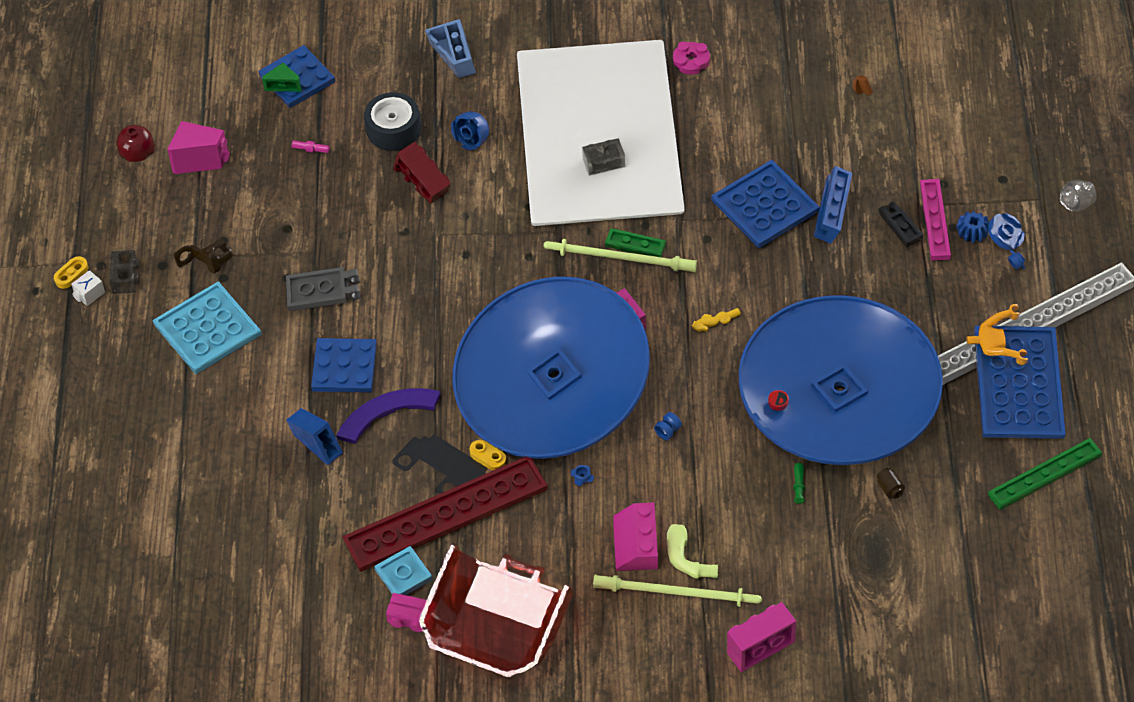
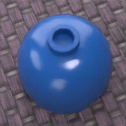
M468 111L455 118L451 124V132L455 141L459 140L460 143L464 144L461 145L462 148L475 150L487 140L489 125L480 113Z

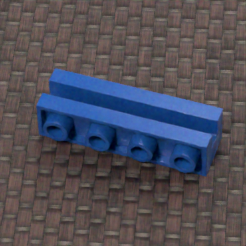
M835 166L832 169L831 175L827 176L813 237L832 243L839 234L852 178L851 172Z

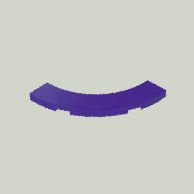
M409 388L388 392L375 397L360 406L346 419L336 435L337 439L356 444L371 422L396 412L398 409L408 408L434 411L441 393L432 389Z

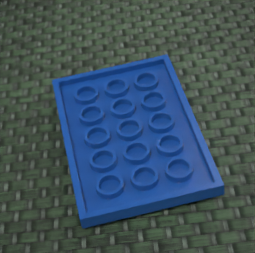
M975 326L974 336H979L980 326ZM992 326L993 328L1004 330L1005 348L1018 352L1021 349L1026 350L1027 355L1022 358H1028V362L1025 365H1019L1016 362V358L987 356L983 353L981 345L975 344L982 437L1064 439L1066 434L1055 327Z

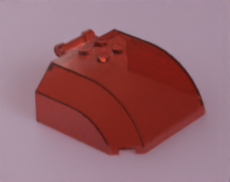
M452 543L419 618V623L427 638L430 649L511 678L537 666L544 659L557 635L574 592L566 584L563 590H558L539 583L544 574L543 567L531 566L512 559V556L504 554L499 567H495L463 553L456 544ZM508 567H512L533 576L530 580L506 570Z

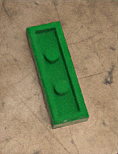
M610 228L605 241V247L654 257H662L666 246V240Z

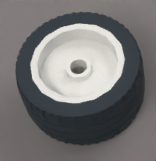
M389 92L376 96L367 104L364 112V124L366 134L373 145L384 150L396 151L406 148L418 139L421 132L420 111L418 105L410 96L398 92Z

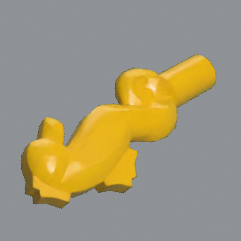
M736 308L729 312H719L715 317L704 314L701 319L693 322L692 328L701 332L707 331L708 327L715 326L719 322L727 324L731 319L741 315L740 310Z

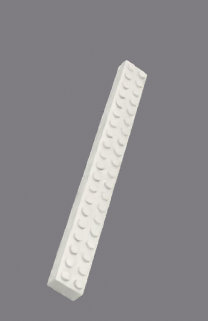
M1121 262L1021 313L1017 320L1009 319L997 326L1057 327L1133 288L1134 276ZM967 341L938 355L942 369L943 385L977 368L975 344H967Z

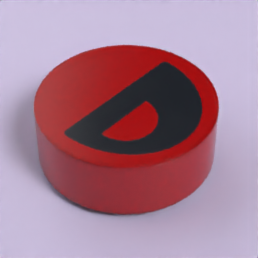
M775 390L769 394L768 404L771 409L782 411L787 408L789 397L786 392Z

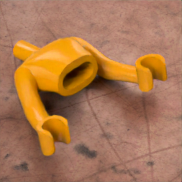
M1012 304L1009 310L992 315L980 325L979 336H967V344H980L983 353L987 356L1016 358V362L1019 365H1025L1028 362V358L1022 357L1027 355V351L1021 349L1018 352L1005 348L1004 330L992 327L1000 320L1008 317L1012 320H1017L1020 316V313H1016L1019 306Z

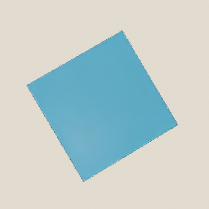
M219 281L153 320L155 327L195 374H198L262 335L258 326Z

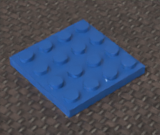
M773 160L768 161L711 195V201L758 249L815 215L820 209Z

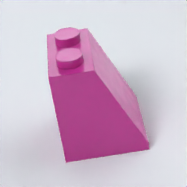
M181 121L167 148L174 174L222 169L230 156L224 130Z

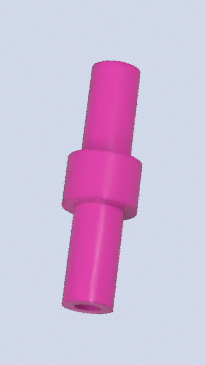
M292 141V148L304 149L306 152L329 153L330 146L316 144L314 141Z

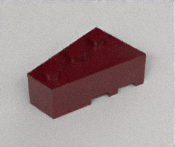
M413 142L397 153L393 170L396 173L400 171L406 176L404 180L407 183L411 181L416 185L415 190L430 204L449 191V178L439 171L436 162L429 159L422 146H418L416 142Z

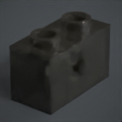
M619 138L582 147L583 161L589 176L625 167V153Z

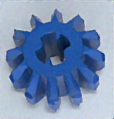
M966 211L964 216H960L957 223L959 237H964L965 242L971 240L974 243L977 240L981 243L983 238L988 236V217H983L982 212L976 214L973 211L970 214Z

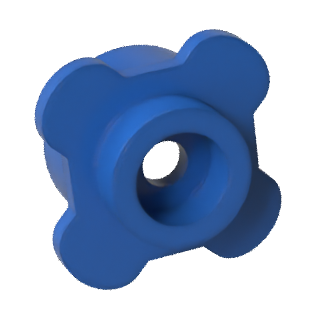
M1011 250L1010 253L1012 255L1007 258L1009 263L1016 270L1019 268L1025 269V258L1019 252L1015 253Z
M579 465L571 470V476L574 477L576 486H582V484L586 482L591 483L594 480V476L590 473V467L587 465Z

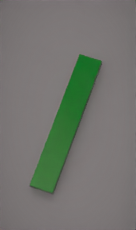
M1089 438L988 491V496L997 508L1001 510L1101 457L1102 451Z

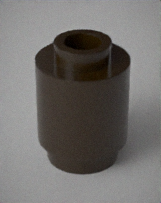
M884 468L876 475L877 483L886 496L890 499L899 498L904 492L905 485L895 471L890 468Z

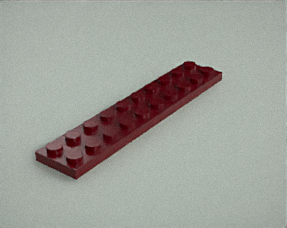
M523 457L342 536L343 542L359 572L376 566L409 546L412 549L540 494L548 490V486L530 457Z

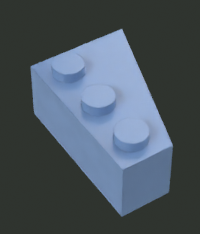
M460 19L425 30L431 46L458 78L476 73Z

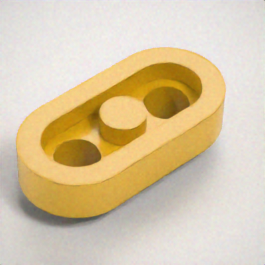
M74 257L54 274L56 286L62 289L69 288L73 282L87 273L88 264L86 259Z
M476 440L471 443L469 448L470 456L492 471L506 465V455L503 451L484 440Z

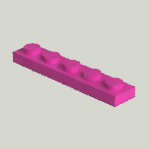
M920 180L931 261L950 260L951 252L940 180Z

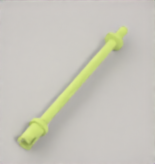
M563 239L562 243L550 241L544 243L546 249L558 250L561 256H564L565 252L669 266L676 272L683 270L695 273L697 267V260L682 259L680 256L668 259L567 244L566 239Z
M594 575L593 588L610 589L612 592H617L620 589L729 600L737 601L738 607H741V602L758 604L762 601L759 595L743 594L742 588H739L738 593L625 581L618 578V575L613 577Z

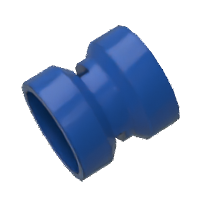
M667 412L663 420L654 426V430L660 438L669 440L673 436V432L678 431L682 427V422L674 413Z

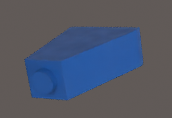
M302 408L286 419L293 435L325 464L329 465L343 453L327 421Z

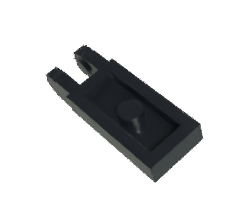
M892 201L888 204L892 214L883 206L878 209L883 220H885L906 247L923 240L921 231L895 202Z

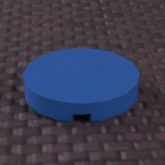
M1008 213L996 214L989 221L988 230L992 240L1005 250L1018 248L1023 243L1025 237L1024 231L1022 232L1021 230L1022 225Z

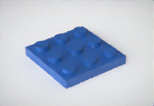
M305 45L258 71L259 76L262 78L263 75L284 63L300 77L301 92L274 91L289 108L335 83V77Z
M317 338L311 385L312 392L372 393L377 347L376 339Z

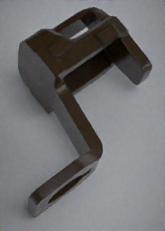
M218 239L215 243L206 248L204 247L202 250L194 245H186L174 252L175 262L178 267L190 263L195 257L204 262L208 270L213 274L220 271V265L233 256L231 248L223 239ZM220 248L224 253L216 256L215 249ZM183 252H190L185 260H180V255Z

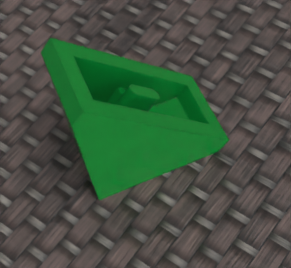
M281 63L262 76L264 91L301 92L302 90L300 77L284 63Z

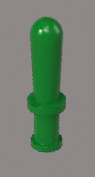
M798 462L794 465V502L802 504L804 503L803 491H805V485L803 484L804 465Z

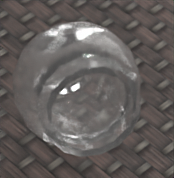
M1079 179L1068 181L1060 193L1061 203L1072 212L1084 211L1094 204L1096 200V190L1093 184Z

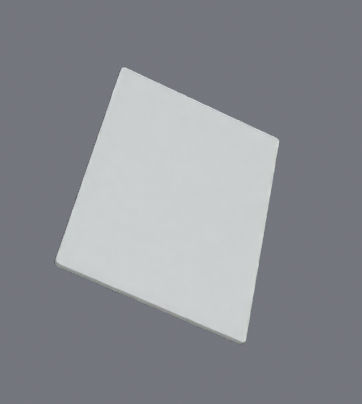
M662 40L517 52L530 215L533 226L684 213L664 42Z

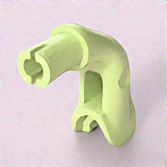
M672 524L667 532V551L671 564L676 569L695 579H698V577L717 578L718 565L699 564V562H691L685 559L684 547L687 546V530L684 525Z

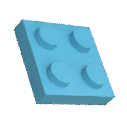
M411 546L374 566L375 571L392 594L407 595L433 580L431 573Z

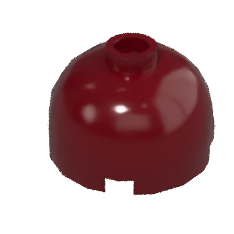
M133 124L126 126L120 131L116 140L119 155L129 162L143 161L147 159L146 156L150 152L151 154L154 152L153 136L147 128L141 125Z

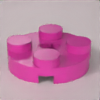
M680 42L673 52V64L684 74H698L700 70L706 69L709 66L710 53L704 43Z

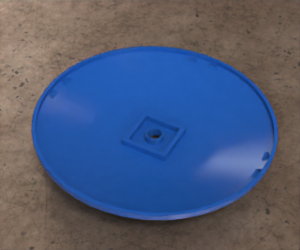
M550 277L530 281L497 297L475 317L467 328L454 358L452 382L455 399L469 427L481 439L505 453L536 459L570 455L582 451L606 438L633 411L641 398L649 374L650 349L648 338L634 309L624 298L604 285L575 277ZM553 371H559V375L557 377H550V374Z
M815 297L781 309L764 321L753 333L745 346L739 366L741 399L756 427L768 439L784 450L796 456L825 464L853 465L868 463L888 457L904 449L915 441L929 426L939 407L942 395L943 379L940 361L933 345L924 332L914 322L893 308L860 297ZM836 386L844 387L845 389L843 391H837L834 388ZM775 390H782L789 397V404L782 411L773 410L768 404L769 394Z

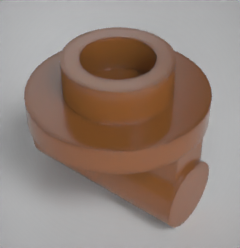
M859 75L853 81L855 93H866V95L873 93L866 76Z

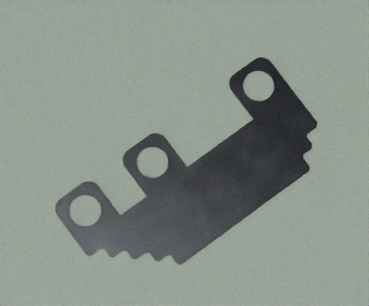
M432 435L431 438L423 436L421 439L413 437L392 460L395 466L403 471H408L420 459L446 475L444 480L436 487V491L439 494L443 493L442 487L444 484L452 483L457 487L486 474L485 472L488 469L436 435ZM403 455H408L411 458V463L407 466H402L398 462V459Z

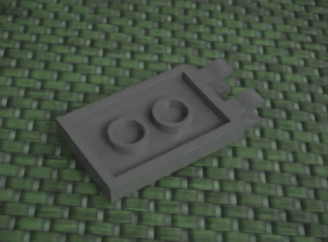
M344 267L286 275L288 310L293 311L347 303V298L353 300L361 299L359 286H349L348 284L360 283L357 269L345 271Z

